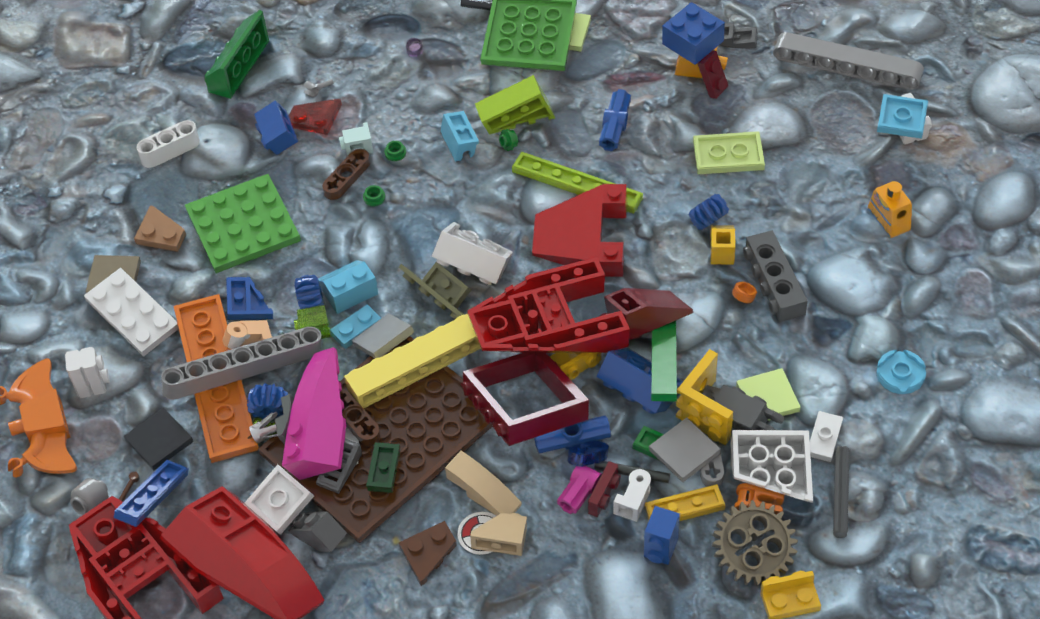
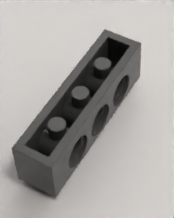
M773 230L746 237V247H743V254L746 261H750L752 265L751 269L754 278L759 279L762 295L767 296L769 300L770 312L776 315L779 322L805 316L808 301Z

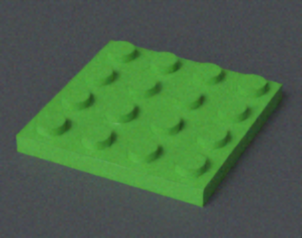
M493 0L480 58L481 64L565 71L577 0Z
M269 174L185 204L189 218L216 274L301 241L300 235Z

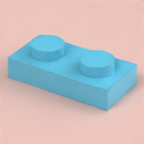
M367 304L330 329L331 336L344 349H347L353 344L351 340L380 320L381 317Z

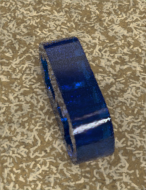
M588 441L573 445L568 449L567 462L574 466L583 467L605 461L608 458L609 445L602 441Z

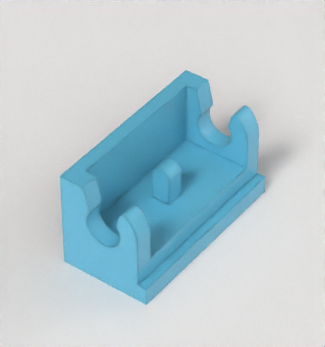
M459 111L443 114L440 132L455 162L462 160L465 151H469L470 158L473 157L479 140L465 112Z

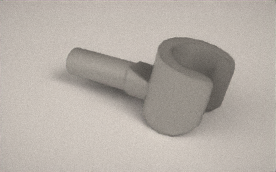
M330 79L315 85L311 81H307L304 84V87L307 88L304 93L310 97H316L319 90L334 84V82Z

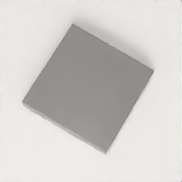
M388 313L351 341L356 348L371 357L380 358L412 335L414 330L411 325Z
M685 418L649 445V451L682 482L686 481L721 454V449L688 418Z

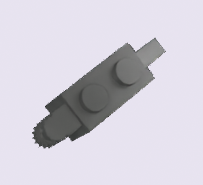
M707 385L703 393H701L733 411L732 428L736 430H776L771 425L766 424L767 420L770 419L779 424L784 421V416L769 409L764 399L758 396L750 397L738 387L733 386L730 388L723 385L720 389Z

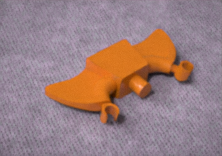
M49 358L39 361L24 371L15 380L9 392H7L6 388L0 386V395H2L0 396V405L6 403L7 399L11 402L20 403L21 419L8 422L11 435L15 436L25 433L30 442V447L22 454L21 459L11 458L8 461V471L13 469V477L15 478L23 474V465L26 463L38 471L52 474H66L77 471V466L66 447V439L71 437L62 401L56 388L53 389L51 385L52 363Z

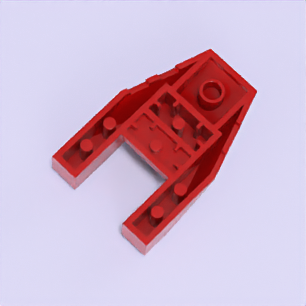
M597 257L529 274L525 277L524 281L516 286L510 285L505 288L504 293L495 298L491 296L467 311L482 351L607 353L608 351L629 347L630 328L622 311L575 323L566 303L604 293L605 274Z
M114 496L109 497L69 524L87 594L105 619H142L127 599L166 571L169 572L202 614L224 599L218 584L196 572L160 539L161 534L166 528L159 525L156 520L146 517L135 527L115 519L114 511L123 502Z

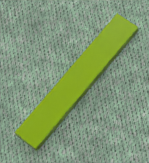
M522 151L512 166V172L577 195L602 184H615ZM627 188V212L635 213L643 199V193Z

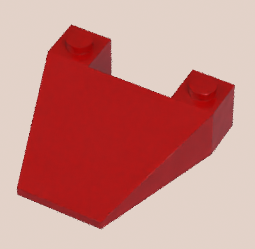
M602 184L535 214L532 256L562 265L597 257L605 277H623V242H601L603 218L626 219L627 184Z

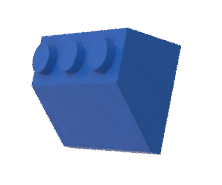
M630 348L608 351L596 376L603 381V385L610 389L619 390L623 393L622 396L632 402L637 401L643 405L642 408L651 414L664 412L670 407L673 402L651 401L652 362ZM677 377L678 389V387L683 383V380Z

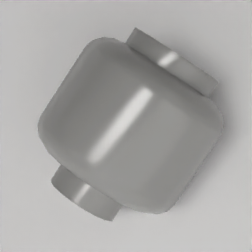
M86 478L71 491L70 503L77 513L84 515L108 499L109 495L106 484L101 480Z

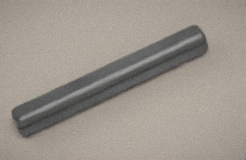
M838 446L835 451L833 535L845 538L848 532L849 448L847 446Z

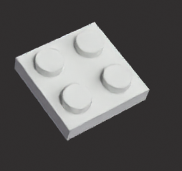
M277 465L246 500L245 504L281 535L311 501L314 495L282 467Z

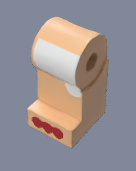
M267 320L229 323L223 336V344L229 349H234L271 338Z

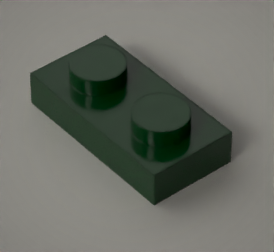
M375 442L366 485L367 491L393 492L401 450L400 444Z

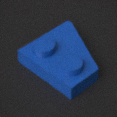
M226 277L227 320L273 319V310L268 308L264 302L263 295L255 288V284L250 277Z

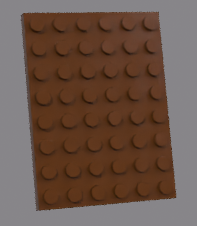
M409 336L386 354L392 352L397 347H402L412 342L414 339ZM371 356L368 357L355 369H358L370 363L375 358ZM446 366L364 408L379 426L381 437L378 443L400 444L401 450L392 493L367 491L366 485L374 445L364 446L359 442L362 455L339 494L316 485L319 475L299 480L282 466L285 445L278 436L271 437L258 448V451L273 467L279 465L314 495L311 501L322 511L328 512L358 543H361L442 472L460 451H466L493 426L486 422L483 414L476 410L473 402L468 396L464 395L463 387L461 386L463 379ZM343 378L339 382L342 389L347 390L345 378ZM353 413L348 417V420L358 421L361 415ZM364 425V433L368 434L369 436L373 435V432L369 433ZM328 475L327 477L328 479L336 482L338 480L337 478L332 477L330 475Z

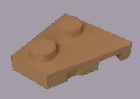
M150 206L134 240L138 245L178 252L186 232L184 228L157 208Z

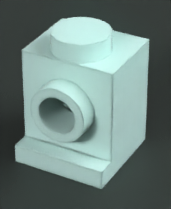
M367 122L363 123V127L342 131L343 136L339 137L341 150L346 149L347 156L355 149H365L369 154L373 153Z

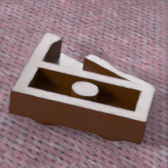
M445 521L399 542V547L420 586L427 582V577L435 568L438 569L443 563L444 557L449 555L457 546L456 540Z

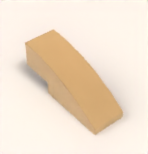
M460 451L445 467L447 479L464 489L467 497L496 516L500 513H515L522 505V502L498 478L463 451Z

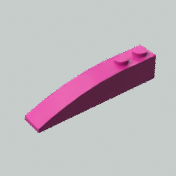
M334 347L314 353L300 380L292 404L282 466L299 480L341 469L346 419L342 415L344 403L340 399L342 387L338 381L340 371L337 349Z

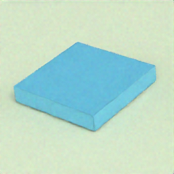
M883 94L877 132L922 139L928 100Z

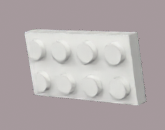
M121 267L84 295L86 301L143 357L179 329L177 321Z

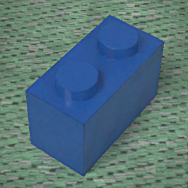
M276 100L254 114L257 121L255 126L262 135L261 142L267 150L270 149L278 155L298 142L287 111Z
M658 506L654 507L644 532L645 558L654 563L669 565L679 539L680 513Z

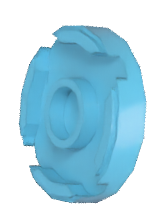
M891 350L885 353L878 361L876 374L878 381L885 389L893 393L909 394L920 389L926 377V366L924 361L911 351L903 350V352H897V350Z

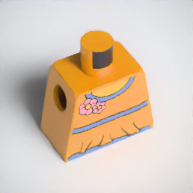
M892 181L876 188L868 204V210L890 238L910 231L912 203L902 191V185L899 182Z

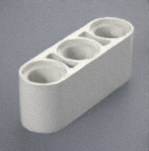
M185 120L141 140L136 148L142 165L152 168L194 149L199 145L200 139L195 123Z

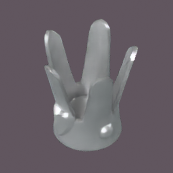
M277 412L269 414L261 422L250 426L251 435L248 436V439L253 437L255 442L259 444L267 438L278 436L277 434L270 435L277 432L276 425L264 428L277 416Z

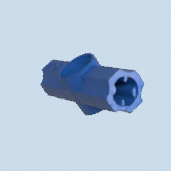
M618 89L616 92H613L609 108L604 111L603 129L599 138V146L603 147L606 151L618 149L622 131L626 130L628 109L631 103V95L626 90Z
M605 415L535 437L534 441L538 454L562 448L572 451L579 449L584 443L610 438L611 431L608 418Z

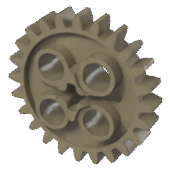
M752 500L749 508L746 507L744 502H741L739 511L732 506L730 508L731 515L725 512L722 515V519L725 522H717L716 526L721 531H714L712 535L719 539L712 543V547L719 548L715 552L714 557H722L723 560L719 563V567L725 565L729 567L726 575L732 572L736 573L734 581H738L742 576L744 577L745 585H748L750 580L753 579L755 586H759L761 579L765 581L770 576L780 577L779 571L786 574L788 571L786 565L794 563V560L789 556L796 555L797 550L791 548V546L796 545L798 540L790 538V536L796 530L787 529L791 520H781L784 514L783 511L777 515L774 514V505L767 510L763 501L759 507H756L754 500ZM758 520L762 522L764 530H756L752 525V521ZM767 532H774L773 535L763 539L758 546L750 547L739 556L735 554V552L747 547L751 540L756 541ZM731 534H739L743 539V543L735 544L731 540ZM767 543H775L779 548V552H770L767 548ZM751 555L755 557L757 566L748 565L745 561V556Z

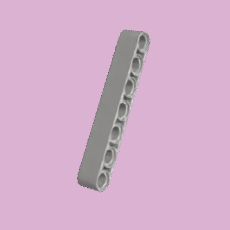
M788 32L779 35L773 50L775 58L784 62L907 90L918 88L924 72L923 65L914 60Z
M305 327L170 367L164 370L161 375L162 394L167 399H179L311 359L314 353L321 350V332L315 327Z

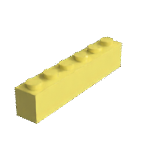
M468 314L461 315L454 321L444 326H439L434 331L424 336H419L412 342L402 347H397L392 352L380 358H375L358 369H353L344 376L347 390L363 408H366L481 349Z

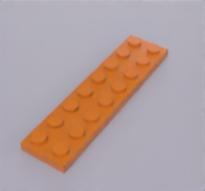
M219 294L174 306L187 362L231 350L223 344V336L228 325ZM242 380L194 394L211 463L258 451V443L255 442L253 437L248 439V436L251 435L249 427L253 425L251 414L248 412Z

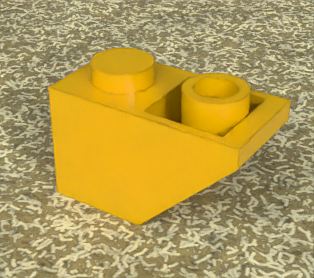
M710 225L711 264L734 265V225Z

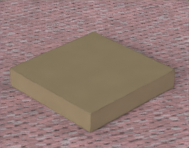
M94 255L85 292L88 293L120 267L136 282L141 263L140 257Z

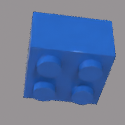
M691 2L662 25V44L696 65L724 41L725 22Z

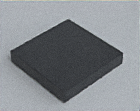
M164 407L124 435L125 441L153 471L194 442L189 433Z

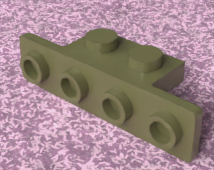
M435 262L423 279L403 264H400L399 268L404 272L402 276L412 284L416 281L420 285L418 290L427 297L433 295L436 298L434 303L443 310L449 308L452 311L450 314L452 318L456 319L461 315H465L458 307L472 289L441 264Z

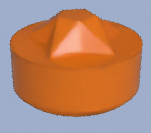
M737 282L733 288L732 295L740 302L752 303L757 295V290L750 283Z

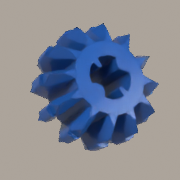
M714 194L691 209L688 215L693 225L698 230H703L725 216L729 208L719 194Z
M304 275L296 278L294 286L300 311L304 315H312L323 311L324 300L319 279L315 275Z
M264 383L263 386L255 385L248 394V412L252 413L253 417H260L261 420L269 414L277 412L276 419L284 415L281 397L288 395V392L284 391L283 387H276L275 384L267 385Z

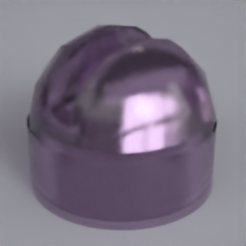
M410 38L406 42L407 54L418 56L423 52L422 42L418 38Z

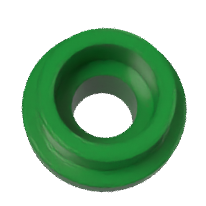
M504 129L501 131L499 136L501 147L506 151H511L514 147H517L518 137L514 130Z
M391 141L386 145L384 153L388 160L400 161L406 156L407 151L400 141Z
M377 185L367 187L363 194V200L369 206H379L386 198L384 190Z

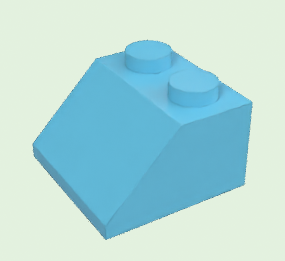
M356 260L318 278L323 294L337 314L378 295L376 278L364 261Z

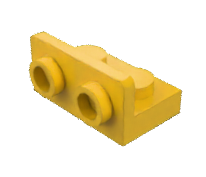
M555 353L550 358L570 380H573L584 370L595 367L602 360V354Z
M797 571L784 577L772 576L762 582L760 594L768 619H783L821 610V603L813 583L815 577L813 571Z

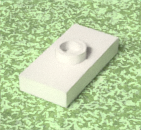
M821 411L818 412L810 439V457L831 462L843 417Z

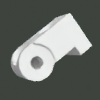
M637 469L631 472L629 475V485L624 496L617 494L615 497L613 514L636 522L638 521L651 489V477L647 471Z

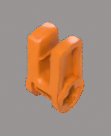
M742 483L737 486L736 494L738 499L734 507L738 511L741 502H744L746 507L749 508L752 500H754L756 507H759L762 501L765 502V509L767 510L774 505V514L776 515L783 511L784 494L749 483Z

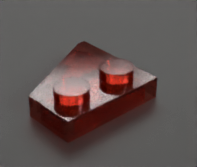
M341 99L294 105L289 114L293 128L328 135L342 106Z

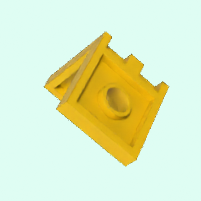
M709 349L677 389L680 397L676 401V406L680 409L676 413V417L682 421L688 418L711 440L726 446L731 439L733 411L701 394L707 385L713 386L716 382L718 353Z

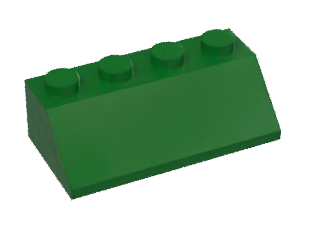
M258 10L243 20L241 25L236 28L231 40L226 43L220 56L216 58L212 68L206 72L204 80L208 93L229 99L233 97L269 42L263 11Z

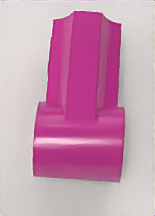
M579 463L571 474L569 484L557 499V504L563 511L569 514H576L590 493L592 494L602 473Z

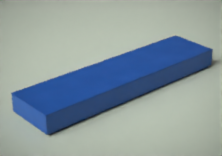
M166 460L114 511V518L137 527L188 476L189 468Z

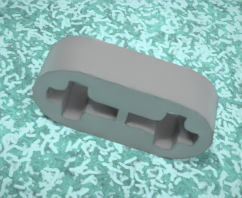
M721 454L699 470L701 481L707 487L716 484L719 487L723 483L724 467ZM713 468L716 478H711L709 469Z

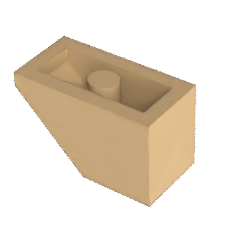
M500 513L471 531V548L522 556L527 532V517L518 513Z

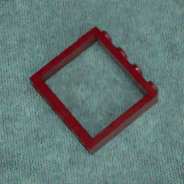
M520 353L463 371L461 386L463 387L464 395L469 397L475 409L483 414L486 422L493 426L498 437L501 436L508 446L588 420L589 399L547 353ZM535 372L562 404L512 420L485 387Z

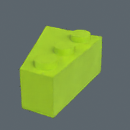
M534 75L475 103L480 120L489 135L501 132L504 129H514L517 124L528 122L529 125L534 124L537 119L548 117L549 120L555 119L550 103Z

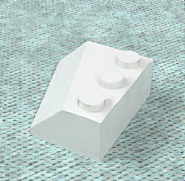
M455 222L442 230L432 257L437 259V263L447 267L449 265L458 268V272L467 276L471 274L480 277L479 281L488 285L498 283L511 258L512 251L491 240H479L477 233L471 230H459L460 225Z
M732 430L730 447L734 479L813 503L809 431Z

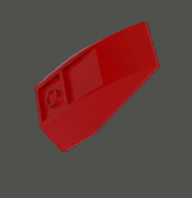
M223 486L185 506L160 536V539L196 572L274 619H301L324 603V598L312 578L271 526L234 493Z

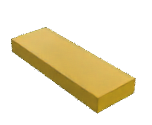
M718 484L645 502L644 508L648 519H650L654 507L658 506L680 513V521L725 510L726 505Z

